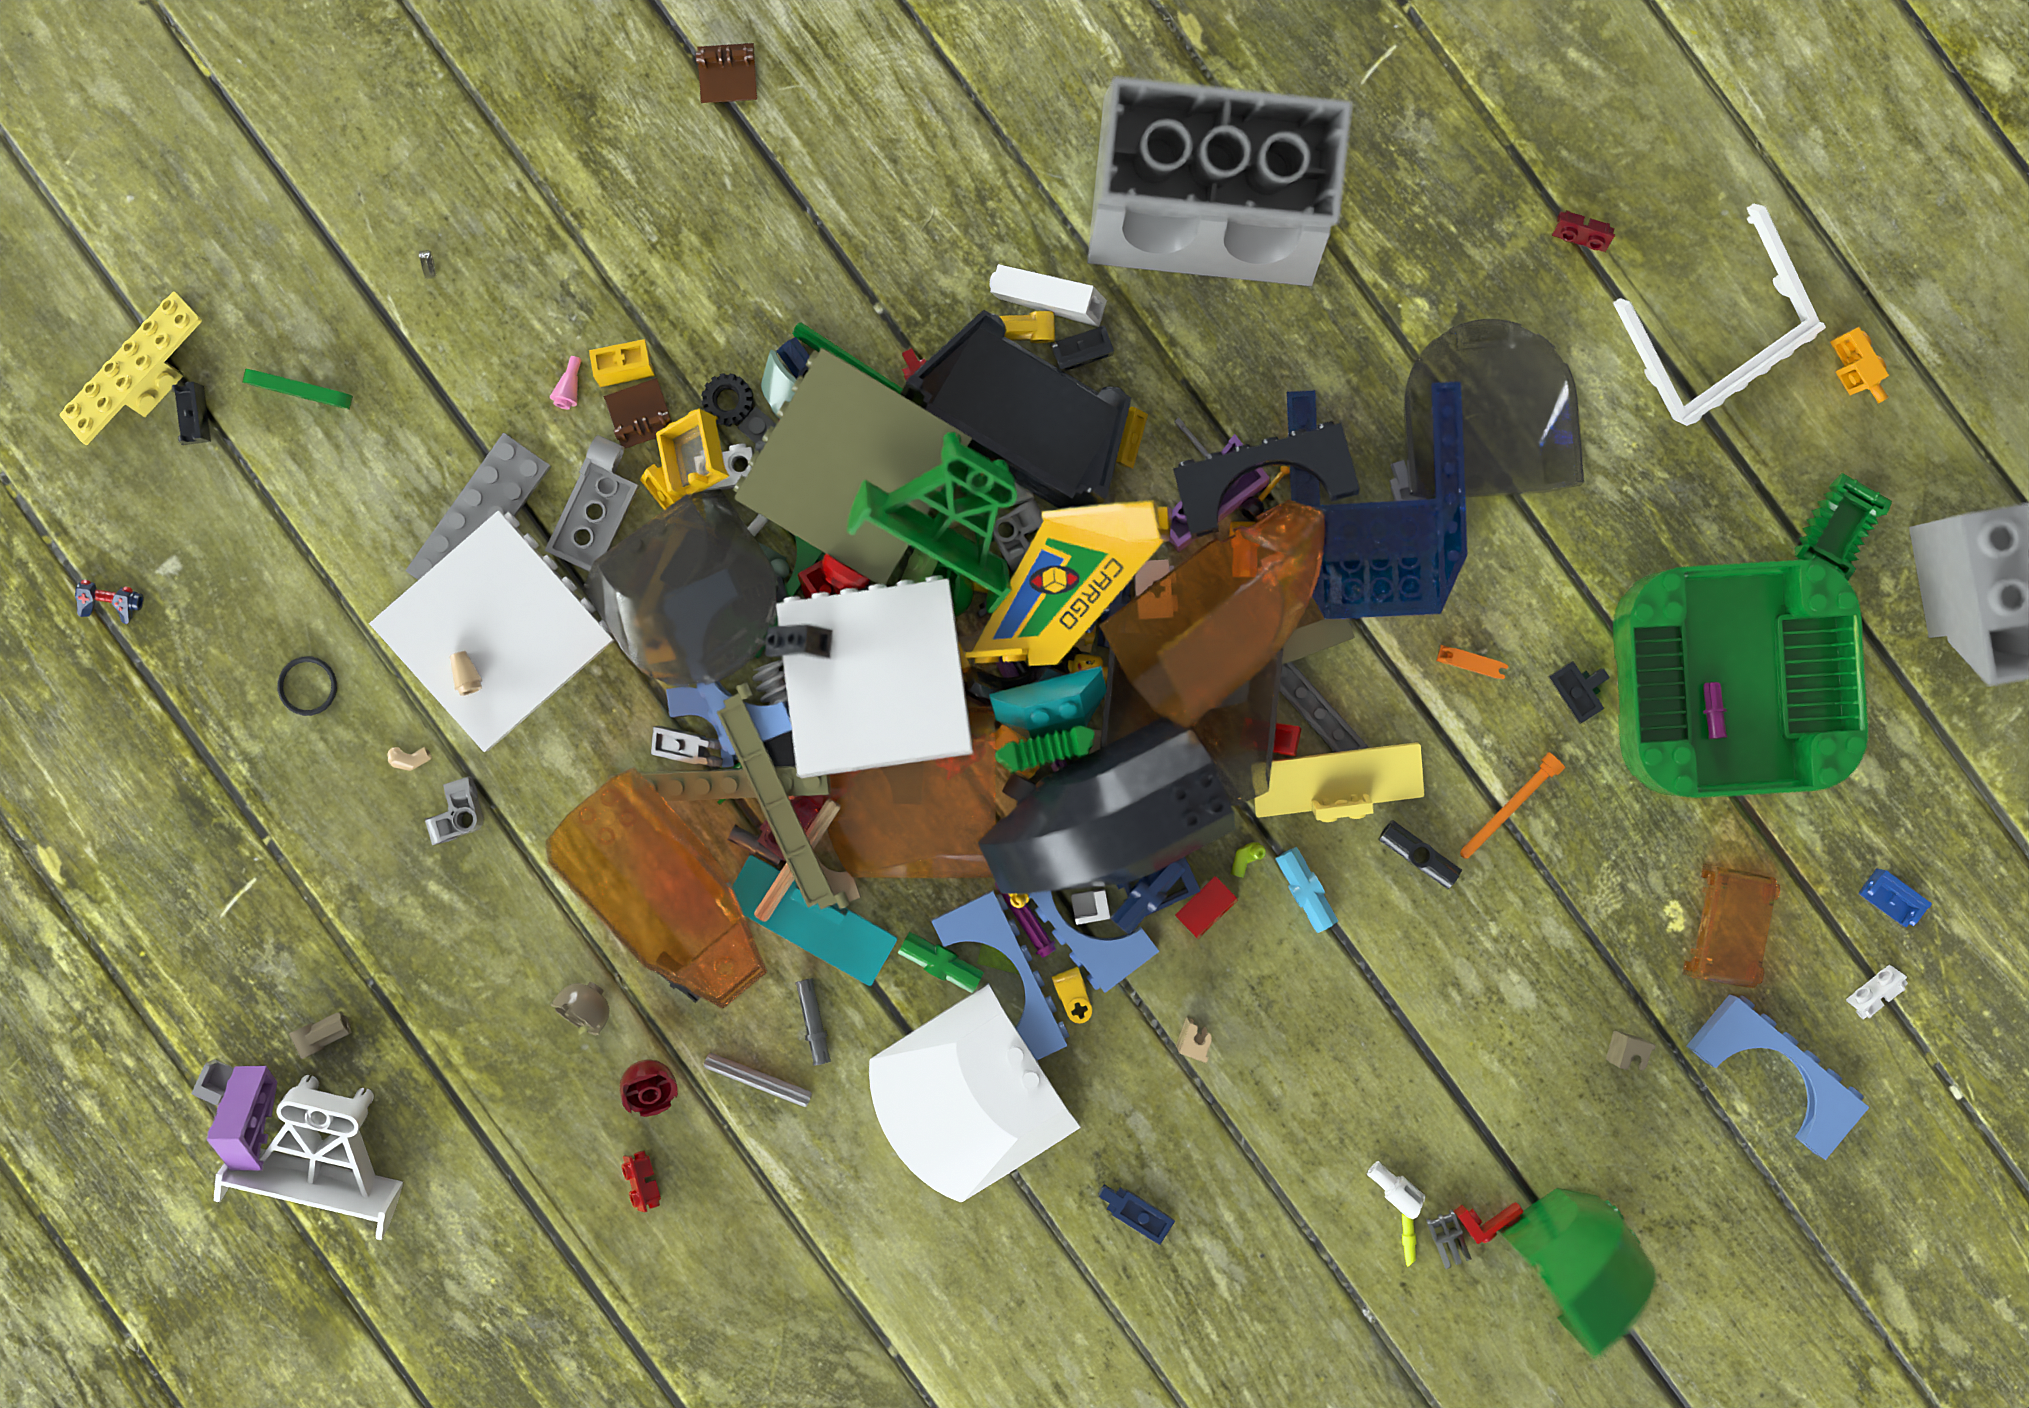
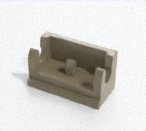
M1614 1030L1606 1060L1619 1068L1628 1070L1635 1055H1639L1641 1057L1639 1070L1643 1071L1648 1065L1651 1050H1655L1656 1045L1641 1037Z

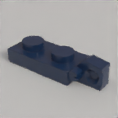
M1104 1184L1098 1192L1099 1197L1109 1203L1107 1210L1112 1213V1216L1158 1245H1161L1175 1222L1169 1215L1122 1187L1116 1192Z

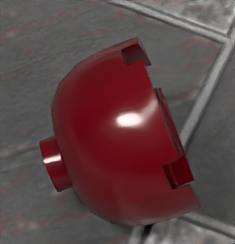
M646 1059L630 1065L625 1070L620 1081L622 1105L631 1114L634 1111L639 1112L640 1116L643 1117L658 1115L671 1106L674 1096L676 1098L678 1096L677 1083L672 1071L658 1060Z

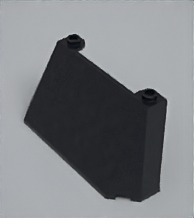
M982 310L907 379L900 394L901 396L970 436L972 439L967 445L969 449L991 462L996 460H1003V464L1006 462L1008 472L1013 475L1015 483L1061 510L1102 506L1108 496L1132 398L1125 394L1121 388L1106 386L1101 389L1100 393L1004 337L1006 326L998 315L989 313L986 310Z

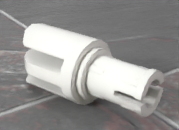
M1379 1161L1375 1162L1368 1170L1367 1175L1385 1190V1198L1404 1215L1411 1219L1417 1218L1423 1206L1425 1195L1404 1176L1396 1177Z

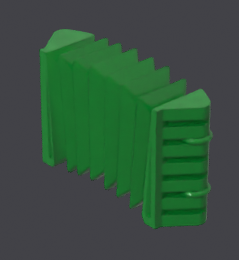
M1841 473L1830 484L1829 489L1831 492L1824 493L1826 499L1817 501L1821 508L1811 510L1814 518L1806 519L1810 526L1802 528L1807 536L1800 537L1799 540L1803 545L1796 546L1794 549L1796 558L1826 564L1837 570L1848 581L1856 570L1851 561L1859 560L1855 556L1856 553L1861 552L1857 546L1865 545L1861 538L1868 537L1867 531L1874 530L1873 525L1879 524L1876 519L1877 517L1887 515L1892 500L1884 497L1880 492H1876L1861 484L1857 479L1854 480Z
M1078 726L1072 728L1069 733L1063 730L1061 735L1056 731L1053 737L1047 733L1044 739L1038 735L1035 740L1030 737L1027 742L1021 739L1019 744L1014 741L1008 742L996 751L995 759L1010 774H1013L1018 770L1022 772L1027 768L1032 770L1036 766L1042 767L1045 763L1052 765L1055 760L1061 763L1065 758L1072 760L1074 755L1078 758H1083L1094 746L1092 740L1095 737V733L1090 728Z

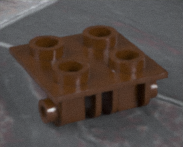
M754 43L697 47L696 62L699 67L701 103L757 100Z
M657 378L604 396L615 428L614 434L624 449L657 438L656 433L667 427L669 423H672Z

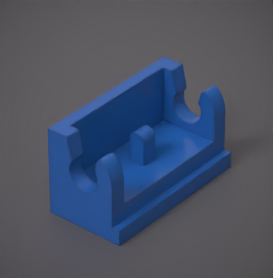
M1876 869L1858 893L1903 927H1907L1909 924L1914 926L1932 905L1931 902L1894 875L1882 869Z

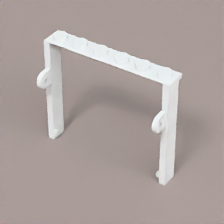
M1758 204L1749 206L1747 210L1750 216L1747 217L1749 223L1755 224L1779 274L1773 278L1774 286L1782 295L1790 297L1801 320V324L1687 405L1683 406L1631 302L1619 298L1613 303L1646 366L1644 373L1647 379L1657 387L1673 420L1686 426L1696 423L1702 418L1703 414L1712 408L1722 405L1727 397L1744 389L1757 376L1767 373L1771 366L1781 359L1791 356L1795 349L1815 339L1817 334L1826 328L1824 323L1819 321L1765 206Z

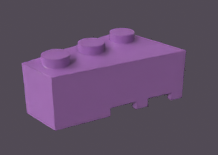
M235 1066L231 1078L227 1082L223 1099L218 1105L214 1122L209 1128L207 1140L230 1171H262L263 1161L259 1160L261 1144H267L268 1134H263L266 1117H272L277 1081L267 1066Z

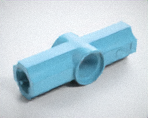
M1294 847L1276 857L1275 859L1290 884L1288 887L1300 908L1303 907L1316 932L1319 933L1337 923L1338 919L1324 896L1325 891L1314 872H1311L1300 850Z

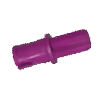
M1719 682L1705 683L1703 690L1706 710L1703 711V714L1707 716L1708 738H1727L1724 712H1727V709L1723 708L1721 684Z

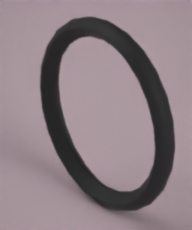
M311 656L299 657L289 662L281 671L277 682L278 694L282 703L295 714L302 716L316 715L326 710L332 704L337 692L336 676L331 667L321 659ZM303 662H312L326 670L331 681V691L328 699L323 705L312 710H302L293 706L284 693L283 683L288 671L295 665Z

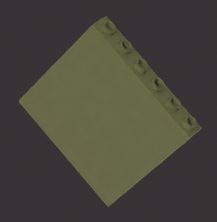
M821 348L819 353L814 350L806 363V366L810 368L804 378L799 376L791 391L795 392L790 403L784 401L777 413V416L780 417L778 424L775 428L770 426L762 439V441L766 442L761 453L756 450L748 463V466L751 467L747 477L741 475L733 489L737 492L734 499L875 583L886 584L909 544L867 519L864 520L854 535L847 532L850 511L862 482L866 479L886 492L891 493L942 464L941 451L944 447L943 437L946 433L956 432V436L959 434L962 439L961 444L966 447L972 438L825 349ZM944 484L935 489L940 492ZM918 498L908 503L926 515L931 508L929 504Z

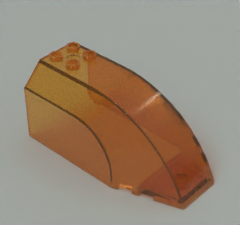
M1287 500L1257 516L1258 522L1249 527L1240 525L1234 528V535L1221 542L1218 538L1208 542L1100 624L1130 684L1156 713L1187 729L1189 726L1196 724L1211 709L1218 707L1225 698L1255 676L1281 650L1299 624L1317 582L1324 547L1325 527L1322 511L1292 500Z
M635 767L605 782L569 812L545 841L547 864L645 968L652 972L653 970L667 977L669 981L688 988L695 995L722 1009L767 973L765 964L727 875L700 839Z

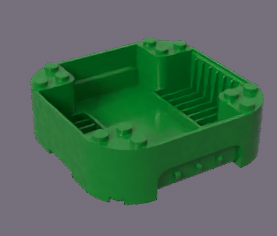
M1811 560L1677 567L1653 573L1639 579L1621 597L1613 619L1614 657L1617 661L1620 715H1618L1620 749L1628 770L1646 788L1663 795L1688 798L1819 791L1843 782L1859 766L1868 743L1861 610L1854 589L1837 570L1826 564ZM1719 682L1721 684L1723 708L1727 709V712H1724L1727 738H1708L1707 716L1703 714V711L1706 710L1703 690L1705 683Z

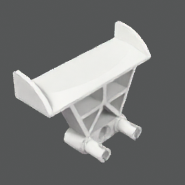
M306 1075L301 1079L297 1087H293L288 1091L277 1108V1115L285 1124L268 1148H261L259 1160L263 1161L262 1171H230L224 1163L216 1174L214 1201L221 1202L229 1187L377 1221L376 1239L382 1240L396 1209L403 1182L375 1175L359 1131L368 1115L367 1108L373 1101L374 1094L371 1090L367 1089L364 1095H362L364 1088H360L357 1090L354 1098L350 1099L316 1091L319 1086L317 1078L312 1076L309 1082H307L309 1075ZM318 1131L330 1133L331 1135L322 1140ZM273 1150H275V1151H280V1152H284V1153H288V1154H292V1155H297V1156H301V1157H305V1158H309L310 1160L304 1159V1158H300V1157H296V1156H291V1155L283 1154V1153H279V1152H274ZM323 1162L331 1163V1164H335V1165H339V1166H344V1167H348V1168H352L353 1170L347 1169V1168H343V1167L334 1166V1165H330V1164H325V1163H323Z

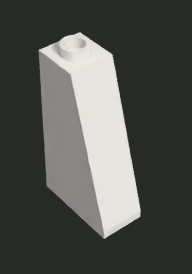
M999 264L996 272L990 278V292L998 299L1039 311H1052L1054 315L1091 326H1100L1107 300L1094 286Z

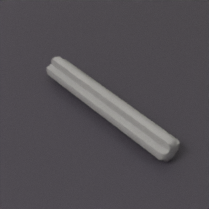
M709 1053L704 1062V1067L803 1107L809 1104L812 1096L810 1091L713 1053Z

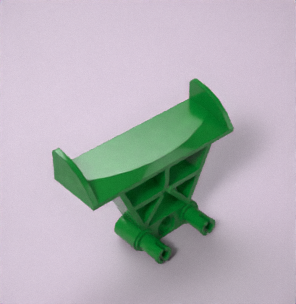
M948 432L943 437L942 464L891 493L865 479L853 502L848 519L847 532L854 535L864 520L867 519L987 588L986 611L993 614L1011 592L1007 561L988 550L998 507L1011 506L1017 499L1015 480L1013 475L1008 472L1006 462L1004 464L1003 460L991 462L961 444L962 439L959 434L956 436V432ZM977 473H984V475L980 477L974 476ZM951 479L976 494L953 501ZM945 483L947 496L935 488ZM918 498L941 512L933 519L908 503ZM986 512L985 518L978 515V513ZM953 520H956L981 535L979 544L950 529L949 525Z

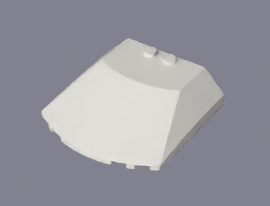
M989 983L870 1058L869 1079L873 1105L881 1127L891 1146L901 1160L922 1181L943 1195L961 1203L1081 1128L1079 1122L1076 1121L1005 1013Z

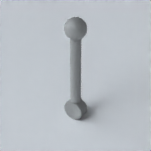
M1177 418L1174 421L1177 427L1184 432L1204 457L1209 454L1207 450L1188 430L1183 421Z

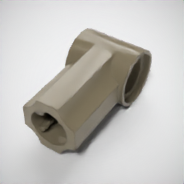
M341 1011L315 1024L310 1023L289 1033L300 1059H303L324 1049L325 1045L352 1032L347 1017Z

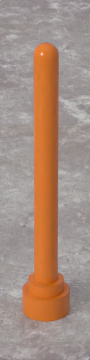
M1548 752L1541 760L1540 770L1461 849V857L1469 858L1548 777L1558 776L1566 767L1553 754Z

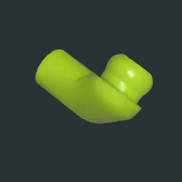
M1251 842L1236 851L1230 874L1244 878L1247 864L1265 857V847L1258 842Z

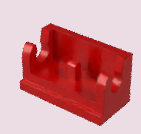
M1214 876L1175 916L1199 939L1239 900Z

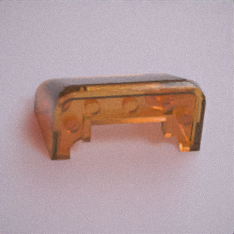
M1703 863L1701 877L1707 879L1708 887H1703L1702 892L1706 893L1696 948H1691V954H1694L1695 957L1692 958V961L1685 960L1682 974L1694 979L1753 989L1757 984H1761L1764 978L1763 957L1774 900L1776 901L1779 897L1780 885L1777 884L1775 877Z

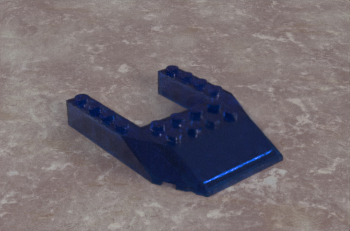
M1461 381L1431 383L1435 499L1321 505L1320 482L1307 472L1290 467L1294 565L1325 619L1442 613L1468 556ZM1316 391L1286 392L1288 437H1290L1289 433L1299 429H1306L1307 432L1318 429Z

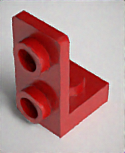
M1514 1202L1479 1227L1483 1222L1473 1208L1468 1211L1461 1205L1454 1210L1455 1215L1477 1244L1481 1242L1487 1243L1494 1239L1499 1229L1505 1225L1509 1227L1515 1224L1520 1219L1519 1215L1524 1212L1521 1206Z

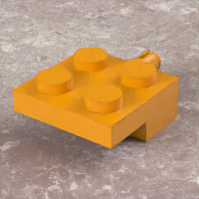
M1857 327L1830 341L1844 364L1842 368L1835 372L1849 395L1870 389L1877 403H1881L1889 398L1880 384L1881 380L1889 376L1886 371V363L1872 349L1871 339L1866 332L1861 331Z

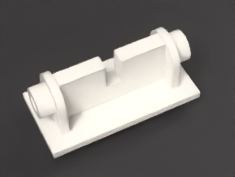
M1888 965L1865 985L1857 989L1846 1001L1857 1009L1856 1013L1863 1020L1866 1017L1871 1018L1873 1014L1884 1006L1881 998L1884 997L1885 1000L1890 1002L1898 994L1905 991V986L1908 984L1905 980L1907 977L1891 965Z

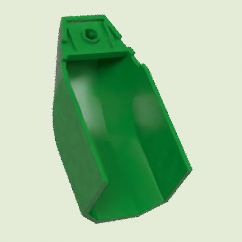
M1556 1188L1523 1210L1524 1212L1519 1215L1520 1219L1515 1224L1509 1227L1505 1225L1498 1232L1532 1268L1537 1265L1540 1267L1541 1270L1537 1274L1564 1312L1557 1317L1558 1321L1594 1359L1604 1354L1610 1347L1620 1341L1638 1323L1654 1290L1657 1276L1656 1269L1641 1247L1638 1237L1625 1223L1621 1212L1608 1199L1603 1201L1597 1195Z

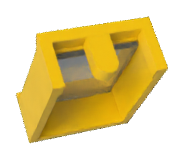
M701 409L693 410L687 416L676 422L669 423L667 427L656 433L668 493L687 500L729 477L724 464L716 425L718 418Z

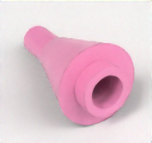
M570 357L566 373L563 374L550 395L554 405L559 408L570 409L571 406H577V374L581 359L578 357Z

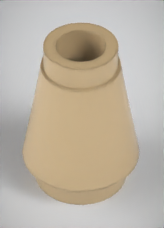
M461 651L451 655L454 688L459 691L460 696L469 695L481 690V682L483 680L467 652Z

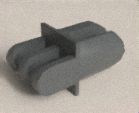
M1453 1209L1449 1210L1447 1215H1437L1438 1218L1434 1220L1426 1219L1431 1237L1435 1241L1445 1269L1451 1268V1264L1442 1243L1446 1242L1456 1265L1461 1264L1462 1261L1453 1239L1457 1238L1466 1261L1472 1259L1462 1235L1463 1231ZM1453 1222L1455 1227L1447 1229L1446 1224ZM1441 1226L1443 1231L1436 1234L1434 1229Z

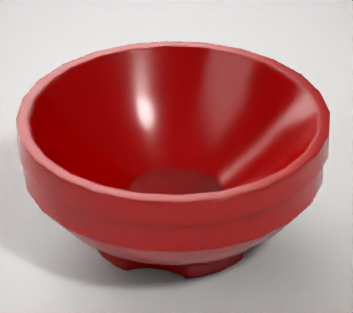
M827 553L825 554L822 566L826 575L825 580L840 590L850 588L861 590L870 583L871 580Z

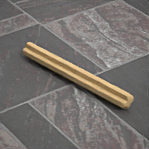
M828 799L806 832L813 850L840 809V805L832 799ZM787 863L754 912V915L764 922L770 918L794 881L793 874Z

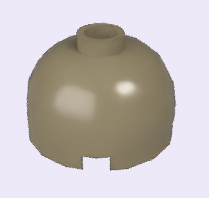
M589 982L588 985L582 983L568 985L558 993L551 1003V1007H556L555 1011L578 1028L585 1025L590 1027L587 1032L596 1036L604 1028L610 1011L607 1000L602 996L604 990L592 982Z

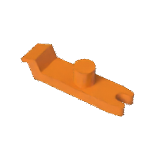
M1441 645L1436 660L1496 679H1504L1505 675L1500 674L1499 669L1508 668V665L1503 662Z

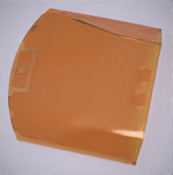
M967 707L973 754L830 774L831 793L822 795L823 805L828 799H832L840 805V809L827 830L839 860L851 877L994 878L977 843L995 825L994 711L987 709V707Z

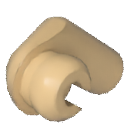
M393 747L387 753L388 762L391 766L408 771L414 770L432 759L426 747L411 755L404 753L399 747Z

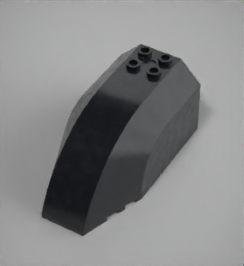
M1167 714L1042 778L1036 784L1037 787L1025 799L1022 798L1016 804L1017 807L1006 817L999 820L977 843L1001 893L1027 894L1115 885L1130 882L1154 873L1235 830V815L1214 763L1193 730Z

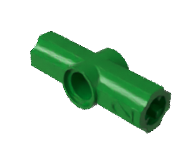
M910 931L898 954L924 967L923 969L929 974L943 981L947 979L971 993L976 989L984 973L983 970L960 959L959 955L939 944L934 945Z

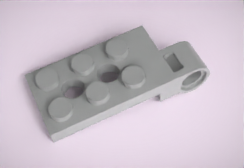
M600 435L594 438L579 471V479L545 551L596 575L599 574L640 487L615 474L624 453L623 446ZM593 504H599L603 509L602 516L596 520H592L588 516V509ZM583 529L588 530L591 535L589 543L579 545L576 541L577 533Z

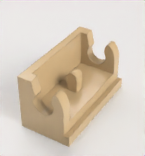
M1186 1017L1176 1047L1180 1054L1207 1063L1209 1058L1207 1052L1211 1044V1035L1207 1033L1205 1026L1202 1028L1200 1035L1197 1032L1198 1026L1193 1024L1194 1019Z

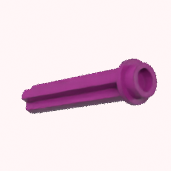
M1001 893L1037 949L1036 955L1040 954L1044 958L1055 951L1054 944L1056 942H1051L1027 903L1021 908L1014 907L1010 901L1011 897L1006 893Z

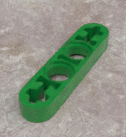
M246 368L242 383L347 410H350L353 396L347 393Z

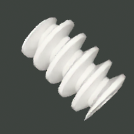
M783 660L775 661L753 670L758 671L752 677L753 681H762L756 690L758 692H766L760 698L761 702H770V705L788 702L786 681H783L785 671H779V668L784 664Z

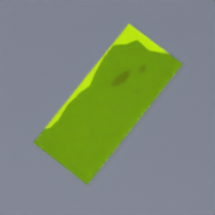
M982 943L977 964L1020 975L1017 967L1004 953Z

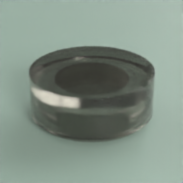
M430 250L419 251L425 279L436 278L437 273L432 252Z

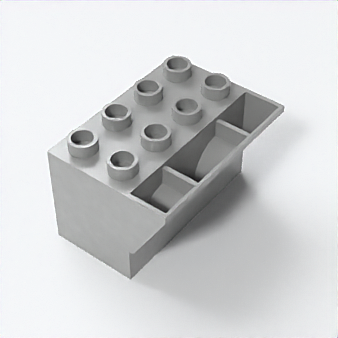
M1113 77L1103 101L1087 264L1311 287L1330 234V227L1339 222L1352 102Z
M2029 503L1965 514L1909 527L1929 638L1947 636L1948 642L1988 685L2029 679Z

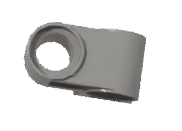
M1035 499L1014 509L1013 512L998 519L994 524L993 538L1001 551L1003 559L1007 561V566L1012 574L1016 572L1030 547V543L1024 536L1040 528L1044 521L1042 512ZM1002 524L1010 525L1013 528V535L1009 538L1001 537L997 531L998 527Z
M470 776L443 784L449 806L448 811L425 818L432 845L454 840L459 836L475 832L482 827L484 817L478 801L475 783ZM466 812L471 813L473 816V824L470 827H466L462 821L463 815Z

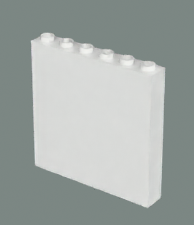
M497 511L369 623L483 752L489 751L616 640L612 635L615 632L613 627L605 619L600 621L593 614L596 609L585 597L581 600L574 592L577 589L574 583L567 576L561 578L555 571L558 568L557 564L547 554L543 557L536 548L539 544L530 534L527 533L524 536L517 528L520 523L510 512L504 514L502 511ZM461 651L467 652L483 680L481 682V690L465 696H460L459 691L454 688L450 660L451 655Z
M932 576L926 578V582L914 583V580H904L897 582L895 587L886 588L885 584L869 586L867 591L858 592L856 588L841 590L840 595L829 596V593L826 592L816 593L812 595V599L801 600V597H788L783 599L784 603L776 604L779 626L809 624L832 629L830 659H820L805 655L783 656L798 776L806 778L973 754L951 584L948 579H943V576Z

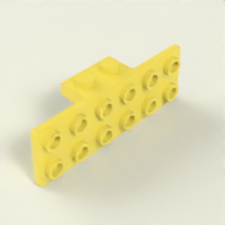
M172 292L168 298L164 299L155 312L123 343L117 353L103 365L102 369L91 381L85 384L78 395L60 413V417L83 444L88 445L124 405L146 417L172 389V385H176L183 377L177 369L165 361L202 322V319L176 292Z
M1418 742L1251 763L1254 805L1257 817L1313 811L1316 820H1321L1322 822H1334L1341 817L1360 819L1365 817L1366 814H1373V803L1424 797L1421 745Z

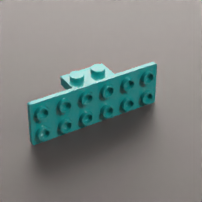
M750 855L726 896L724 904L864 984L871 986L898 939L897 936L846 907L840 909L838 903L824 909H820L818 903L808 907L795 879L770 918L766 922L758 919L754 912L781 871L756 856Z

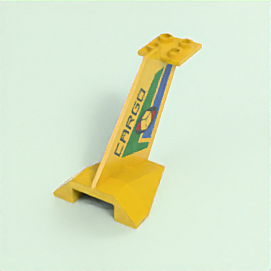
M1140 502L1042 512L1044 521L1010 581L1011 592L992 614L973 651L965 652L966 658H975V663L999 662V656H1003V661L1027 660L1026 655H1028L1029 666L1058 664L1163 542L1169 541L1172 508L1157 507L1155 502Z

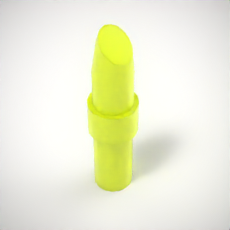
M1402 1213V1245H1404L1406 1264L1409 1267L1416 1261V1233H1414V1219L1408 1218Z

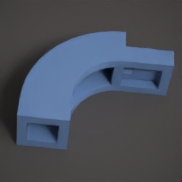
M678 687L666 689L670 717L688 715L703 717L714 726L718 738L721 736L718 725H714L708 715V710L711 709L706 698L703 699L698 688ZM720 749L721 758L723 759L722 767L735 766L737 764L736 760H739L737 755H730L728 751L725 752L723 749Z

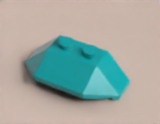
M1099 666L989 695L997 721L1027 739L1031 737L1035 740L1038 735L1044 738L1047 733L1053 736L1056 731L1061 734L1063 730L1069 732L1074 727H1086L1105 696L1107 689L1102 667Z

